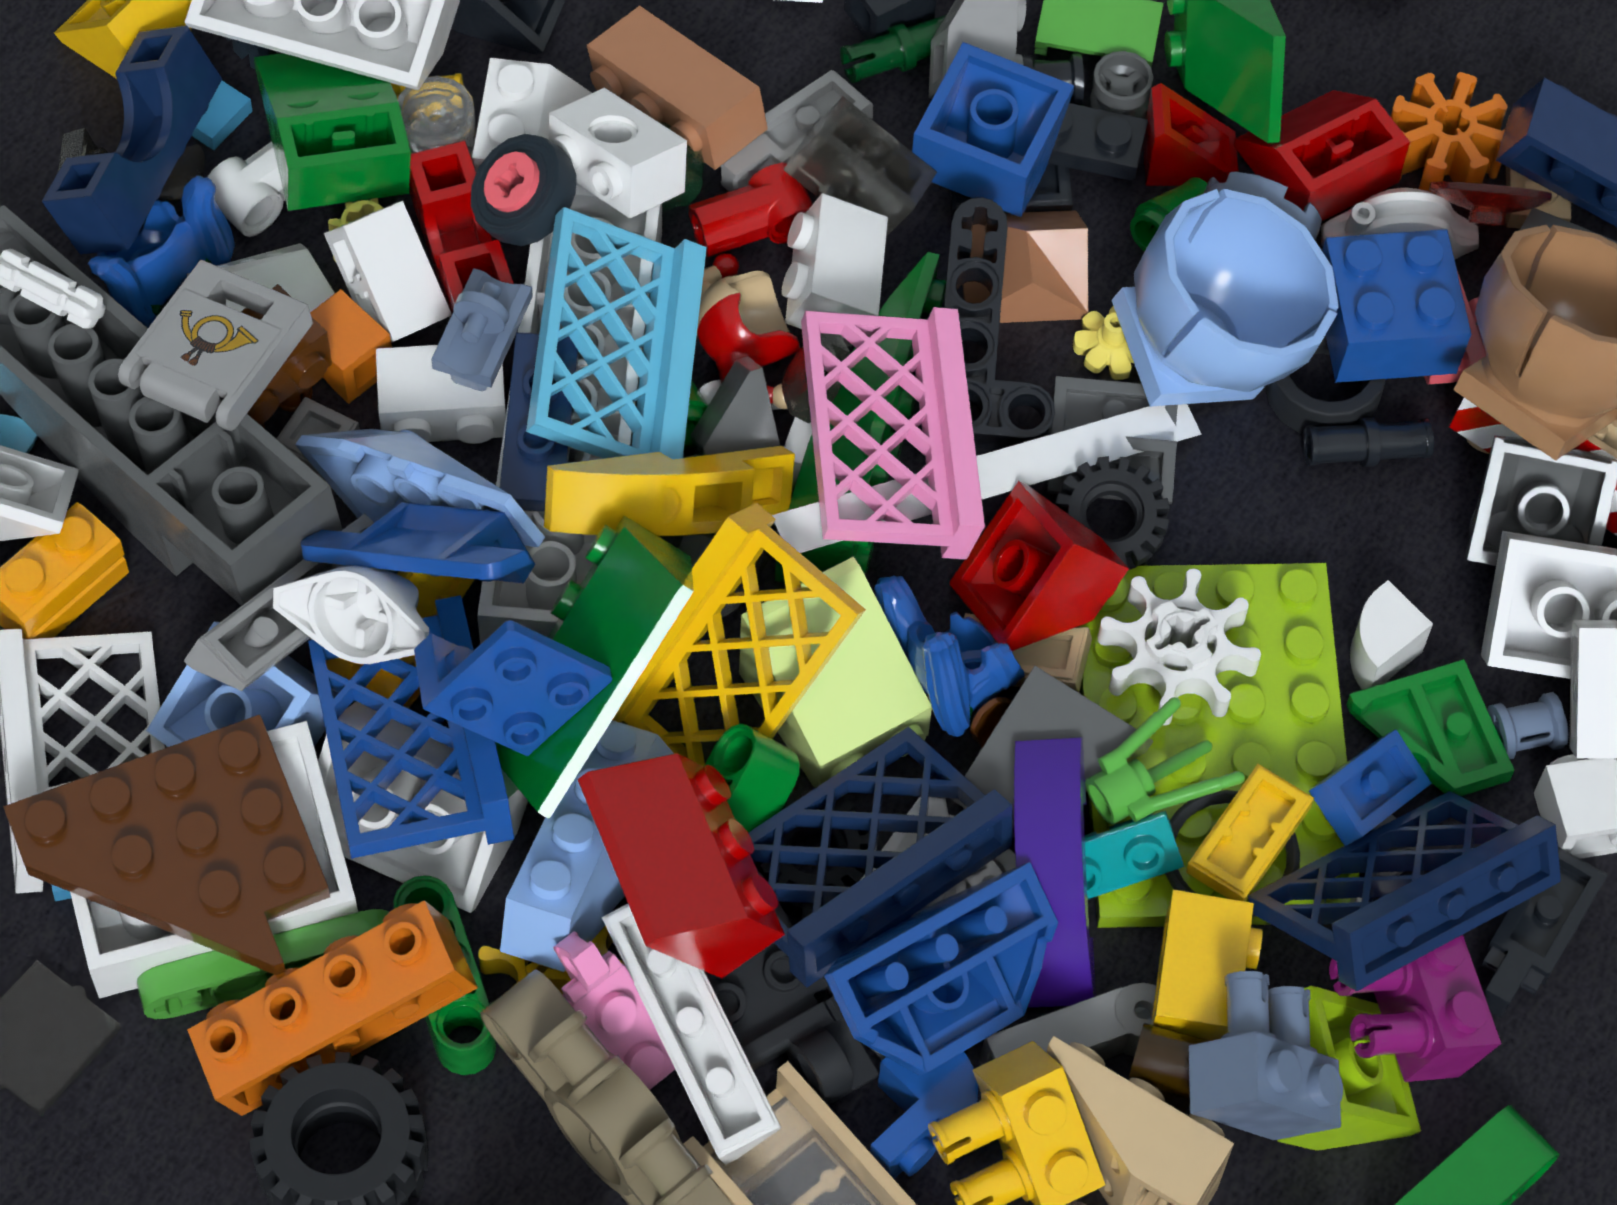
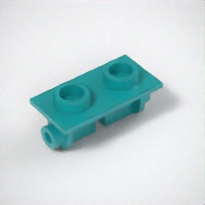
M1166 810L1156 814L1151 813L1137 822L1130 819L1110 826L1108 831L1099 834L1095 831L1084 835L1088 899L1185 867Z

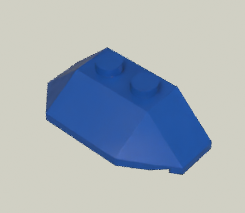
M1028 862L941 900L838 957L824 977L853 1038L917 1075H922L937 1068L1025 1015L1042 969L1047 942L1052 941L1058 921L1031 863Z

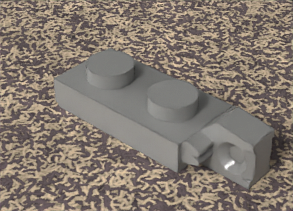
M830 70L765 113L768 130L720 166L721 185L729 192L746 187L748 181L758 171L781 162L790 163L796 169L872 119L873 104L838 73Z

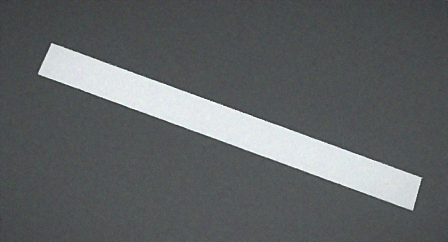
M1187 404L1178 405L1176 426L1166 411L1165 406H1148L976 456L981 498L985 499L1012 491L1018 481L1029 486L1077 472L1078 466L1085 462H1088L1090 466L1095 465L1099 457L1109 456L1110 462L1120 457L1144 452L1133 450L1126 437L1178 442L1201 435V432ZM927 478L924 483L929 486ZM892 480L871 487L888 501L903 486L896 480ZM852 492L842 495L837 500L839 519L867 520L875 513ZM912 494L896 507L910 521L932 514V511ZM819 502L772 515L776 519L774 523L780 536L799 553L843 541L823 539Z

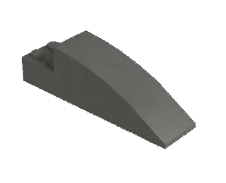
M5 205L0 207V255L3 250L14 249L29 257V264L30 262L37 261L76 281V289L82 285L101 294L103 304L106 306L104 316L98 319L96 325L93 328L85 329L68 321V313L65 316H59L20 295L22 289L14 292L0 285V394L64 465L79 469L78 480L175 576L194 563L242 606L303 560L301 540L321 530H342L330 485L248 414L245 415L235 430L229 431L217 425L216 412L206 423L142 395L140 386L136 389H131L122 385L118 377L119 368L148 328Z

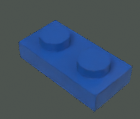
M1395 729L1376 740L1310 789L1309 792L1344 846H1347L1363 837L1431 784V781Z

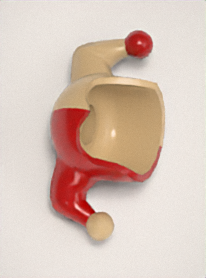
M727 253L718 255L713 265L704 269L697 336L701 346L716 361L721 384L736 359L749 356L758 365L763 367L800 351L797 337L789 332L783 318L770 275L764 271H752L737 275L739 262L735 256ZM783 383L776 387L766 385L770 403L781 409H788L795 404L797 394L794 387L790 384Z

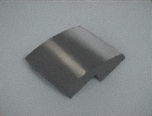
M1056 376L1053 391L1055 415L1050 435L1150 406L1142 384ZM1166 405L1165 409L1176 426L1178 405ZM1126 437L1133 450L1144 451L1124 457L1131 459L1129 466L1138 470L1142 464L1150 470L1148 477L1152 482L1157 478L1164 487L1162 491L1163 499L1168 498L1171 505L1173 502L1177 441ZM1119 459L1110 461L1109 463H1118ZM1076 472L1070 473L1071 476L1076 474ZM1069 474L1047 480V493H1060L1063 482ZM1111 495L1099 497L1104 499L1123 500L1120 497Z

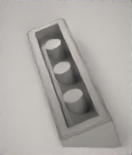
M364 513L341 532L362 533L374 522ZM303 559L201 636L184 662L193 670L243 691L310 638L273 609V588L332 569L347 567L348 565L311 562Z

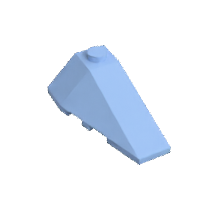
M363 429L301 435L295 444L357 518L365 513L375 523L401 502L505 512L524 546L539 547L545 539V536L510 494L429 444L412 431L404 429L400 431Z

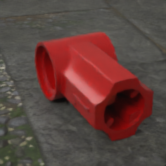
M781 162L758 171L748 181L746 187L689 205V218L697 244L707 247L706 255L709 257L767 237L774 243L786 244L794 218L799 212L806 213L813 203L795 166L790 163Z

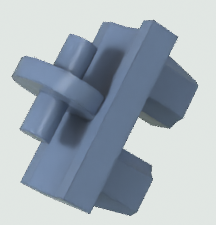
M473 268L463 292L459 294L455 302L452 316L432 356V369L450 374L451 380L454 383L474 390L485 391L487 387L492 388L532 300V287L525 284L501 282L484 271Z

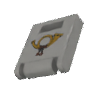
M200 260L124 359L119 368V381L122 385L131 389H136L140 386L142 395L206 423L216 412L217 425L226 430L233 431L312 326L313 321L309 306L297 299ZM226 299L264 316L261 320H258L226 306Z

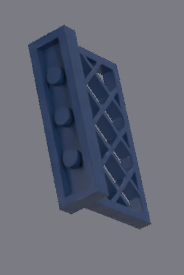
M908 726L750 831L748 834L754 844V852L750 855L753 862L771 863L768 883L774 890L778 901L813 903L812 913L791 928H788L779 919L785 935L774 943L789 957L790 972L806 988L825 975L838 957L905 921L1011 848L1012 804L995 789L984 795ZM907 753L924 768L923 779L885 777L886 767ZM847 793L874 794L872 813L834 811L835 801ZM883 795L921 797L919 815L881 813ZM930 797L957 798L967 807L954 817L928 816ZM796 827L823 828L820 847L784 846V835ZM832 829L870 831L868 850L830 848ZM879 831L917 833L916 843L903 852L877 851ZM780 863L818 865L816 885L778 883ZM827 866L866 868L865 877L851 887L825 886Z
M1449 791L1371 831L1347 846H1342L1248 895V901L1254 903L1253 914L1337 961L1339 982L1355 991H1359L1561 882L1556 824L1537 815L1518 825ZM1450 817L1463 823L1456 825H1437L1438 823ZM1474 844H1482L1474 848ZM1463 845V849L1427 850V846ZM1395 847H1416V850L1387 851ZM1413 871V875L1377 876L1378 872ZM1365 873V877L1335 878L1341 874ZM1381 897L1373 902V898ZM1362 898L1361 902L1326 903V899ZM1291 900H1314L1313 904L1284 905ZM1332 924L1333 931L1322 925Z

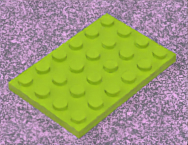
M1326 563L1137 566L1128 570L1118 584L1115 593L1106 601L1095 619L1079 626L1089 628L1092 637L1080 693L1137 729L1154 712H1157L1162 697L1157 689L1146 683L1131 685L1121 695H1113L1109 691L1113 669L1129 664L1133 658L1125 648L1120 646L1100 645L1098 643V633L1101 620L1106 616L1123 623H1132L1142 617L1140 611L1128 601L1129 589L1134 577L1141 576L1145 578L1149 590L1156 597L1172 600L1183 594L1182 588L1186 572L1189 569L1199 570L1201 572V580L1196 596L1204 607L1211 610H1222L1229 607L1237 598H1244L1248 601L1249 607L1244 624L1227 630L1225 635L1233 645L1243 648L1255 647L1261 652L1257 672L1254 676H1246L1235 670H1226L1216 676L1218 682L1231 693L1230 703L1225 716L1215 717L1208 702L1199 695L1186 693L1177 697L1181 701V706L1173 714L1171 723L1169 725H1162L1150 737L1153 743L1147 752L1137 759L1148 770L1204 740L1210 741L1213 747L1209 753L1155 782L1156 791L1149 798L1236 771H1240L1245 775L1244 782L1223 790L1239 791L1257 764L1262 765L1311 796L1310 789L1347 763ZM1088 794L1090 832L1096 831L1099 834L1108 831L1109 827L1113 825H1110L1103 819ZM1314 800L1311 809L1295 830L1300 850V868L1344 846ZM1187 802L1155 811L1153 814L1166 810L1170 820L1175 812ZM1228 803L1211 805L1197 811L1186 820L1178 832L1176 844L1185 866L1178 870L1183 880L1197 894L1226 898L1186 873L1188 862L1228 807ZM1128 816V817L1124 818L1123 820L1117 822L1116 824L1125 822V821L1130 820V819H1132V818H1131L1130 816ZM1285 846L1252 893L1283 877L1287 854ZM1359 873L1341 874L1335 878L1359 877ZM1162 874L1096 896L1097 928L1164 927L1165 916L1174 890L1166 875ZM1351 898L1326 899V903H1349ZM1291 900L1284 905L1313 904L1314 900ZM1257 916L1252 917L1251 925H1271Z

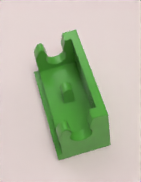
M1043 0L1035 41V54L1046 56L1048 47L1101 57L1112 52L1126 51L1139 55L1152 68L1164 3L1150 0Z

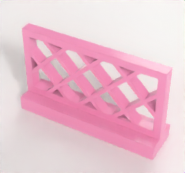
M934 307L928 320L805 311L801 320L823 539L941 546L942 558L967 559L985 527L958 309ZM820 333L839 334L851 343L856 350L841 362L821 345ZM885 338L912 340L914 357L902 366L878 344ZM865 356L890 377L876 391L850 370ZM824 369L829 373L826 376L824 375ZM837 381L863 402L848 416L827 399L826 390ZM898 385L919 402L920 411L910 420L884 399ZM870 410L897 431L882 445L856 424ZM830 424L835 427V428H833L831 431H830ZM921 424H922V431L918 428V426L921 425ZM842 435L868 456L854 471L832 452V444ZM904 439L911 443L926 458V466L916 475L890 453ZM877 464L903 486L888 501L862 479ZM835 478L840 481V483L837 486ZM927 478L929 486L924 483ZM850 490L875 513L867 520L839 519L837 500ZM912 494L932 511L933 524L913 523L896 507Z

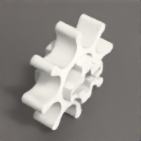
M1189 569L1186 572L1182 588L1183 594L1172 600L1156 597L1149 590L1145 578L1141 576L1134 577L1131 581L1128 601L1140 611L1142 617L1132 623H1123L1106 616L1101 620L1098 643L1100 645L1120 646L1125 648L1133 658L1129 664L1113 669L1109 691L1113 695L1119 696L1131 685L1146 683L1157 689L1162 697L1158 710L1170 698L1188 693L1203 697L1208 702L1215 717L1225 716L1230 703L1231 693L1218 682L1216 676L1226 670H1235L1246 676H1254L1261 658V652L1258 648L1238 647L1233 645L1225 635L1227 630L1244 624L1249 607L1248 601L1244 598H1237L1229 607L1222 610H1211L1204 607L1196 596L1201 580V572L1197 569ZM1173 715L1170 718H1168L1163 725H1169L1172 721Z

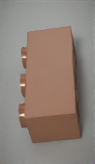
M638 6L587 44L593 69L590 77L597 91L606 88L687 140L686 156L692 157L695 155L715 170L768 130L759 86L641 6Z

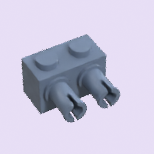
M1239 971L1227 974L1225 976V986L1227 987L1228 1033L1224 1034L1221 1039L1189 1045L1190 1114L1271 1140L1340 1128V1101L1343 1096V1083L1339 1074V1060L1317 1053L1315 1048L1310 1047V990H1304L1303 987L1281 986L1268 990V985H1270L1269 975H1263L1262 972Z

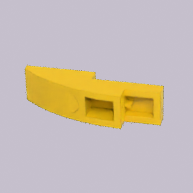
M774 446L680 459H671L661 452L549 465L547 466L544 528L551 532L598 535L604 525L615 530L623 516H626L657 536L717 533L728 516L754 503H758L771 515L788 511L791 502L795 453L783 446Z

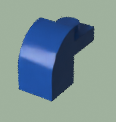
M964 1052L922 1075H917L887 1057L881 1061L878 1087L905 1113L871 1143L870 1153L893 1179L903 1171L909 1177L914 1175L934 1155L936 1148L932 1140L937 1138V1136L932 1137L928 1130L929 1123L937 1122L977 1103L978 1084L973 1073L974 1068Z

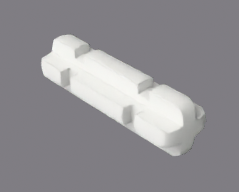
M6 249L1 253L0 285L14 292L22 289L20 295L59 316H65L68 313V321L85 329L93 328L98 319L104 316L106 306L103 304L101 294L82 285L76 289V281L37 261L30 262L29 264L30 258L14 249Z

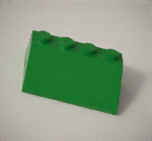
M623 516L615 530L604 525L585 556V559L592 562L593 565L580 585L570 580L564 587L550 614L558 618V621L548 635V638L610 667L612 682L529 756H525L495 742L502 770L535 810L550 819L694 592L691 556L626 516Z

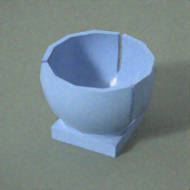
M1215 189L1188 199L1168 213L1146 248L1134 272L1135 287H1122L1111 300L1150 407L1254 399L1264 386L1284 379L1309 362L1338 314L1336 311L1339 307L1333 267L1306 226L1266 198L1228 189H1222L1219 193Z

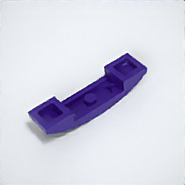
M1081 737L1015 741L1014 829L1016 867L1028 862L1031 863L1058 921L1052 941L1047 942L1042 969L1028 1008L1071 1006L1096 997L1093 938L1089 936L1083 805L1086 804L1083 738Z

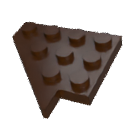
M260 714L3 806L28 875L274 975L286 971L268 920L330 898L329 887Z

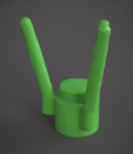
M1170 698L1116 749L1098 758L1101 771L1086 779V789L1091 801L1099 814L1110 825H1114L1128 816L1134 822H1137L1155 811L1213 794L1244 782L1245 775L1240 771H1236L1149 798L1156 791L1155 782L1209 753L1213 747L1210 741L1204 740L1148 770L1138 759L1127 763L1126 759L1180 708L1181 701L1179 698Z

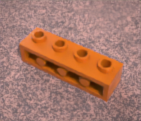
M424 900L418 904L409 903L393 909L383 918V923L359 936H347L336 940L325 949L323 956L301 968L285 969L286 972L271 976L266 981L264 988L242 1000H230L217 1005L208 1012L206 1020L187 1029L214 1099L243 1116L263 1105L261 1096L269 1085L278 1090L283 1087L280 1074L289 1067L293 1066L298 1073H301L308 1069L306 1058L321 1054L323 1064L335 1063V1052H350L352 1057L474 991L478 986L449 920Z

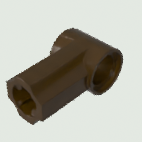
M1144 1023L1129 1079L1139 1078L1148 1082L1161 1092L1165 1099L1164 1102L1186 1114L1187 1107L1190 1105L1189 1045L1208 1042V1040Z

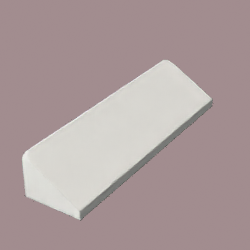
M629 904L603 916L602 919L634 981L640 998L718 1158L725 1165L738 1159L782 1127L705 971L645 946Z

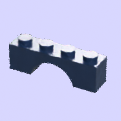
M187 25L138 32L115 73L124 106L123 132L117 150L112 153L66 158L42 200L44 206L79 254L129 250L132 243L137 239L139 230L155 201L160 197L163 187L178 159L185 152L190 137L201 117L208 110L209 103L222 81V77Z

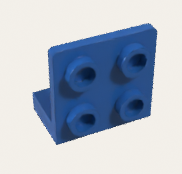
M512 620L504 622L474 651L465 646H457L432 633L414 648L424 710L525 756H529L612 682L610 667Z

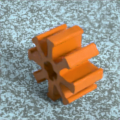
M1463 72L1457 74L1450 99L1445 100L1434 83L1435 75L1427 73L1416 78L1410 101H1405V98L1401 95L1397 96L1390 117L1410 141L1399 180H1401L1402 175L1425 167L1419 185L1420 190H1426L1439 195L1444 176L1449 175L1460 192V201L1466 202L1478 197L1485 173H1488L1491 179H1495L1498 176L1501 163L1496 161V157L1505 129L1503 131L1500 129L1508 106L1500 94H1494L1491 100L1470 108L1469 105L1477 78Z

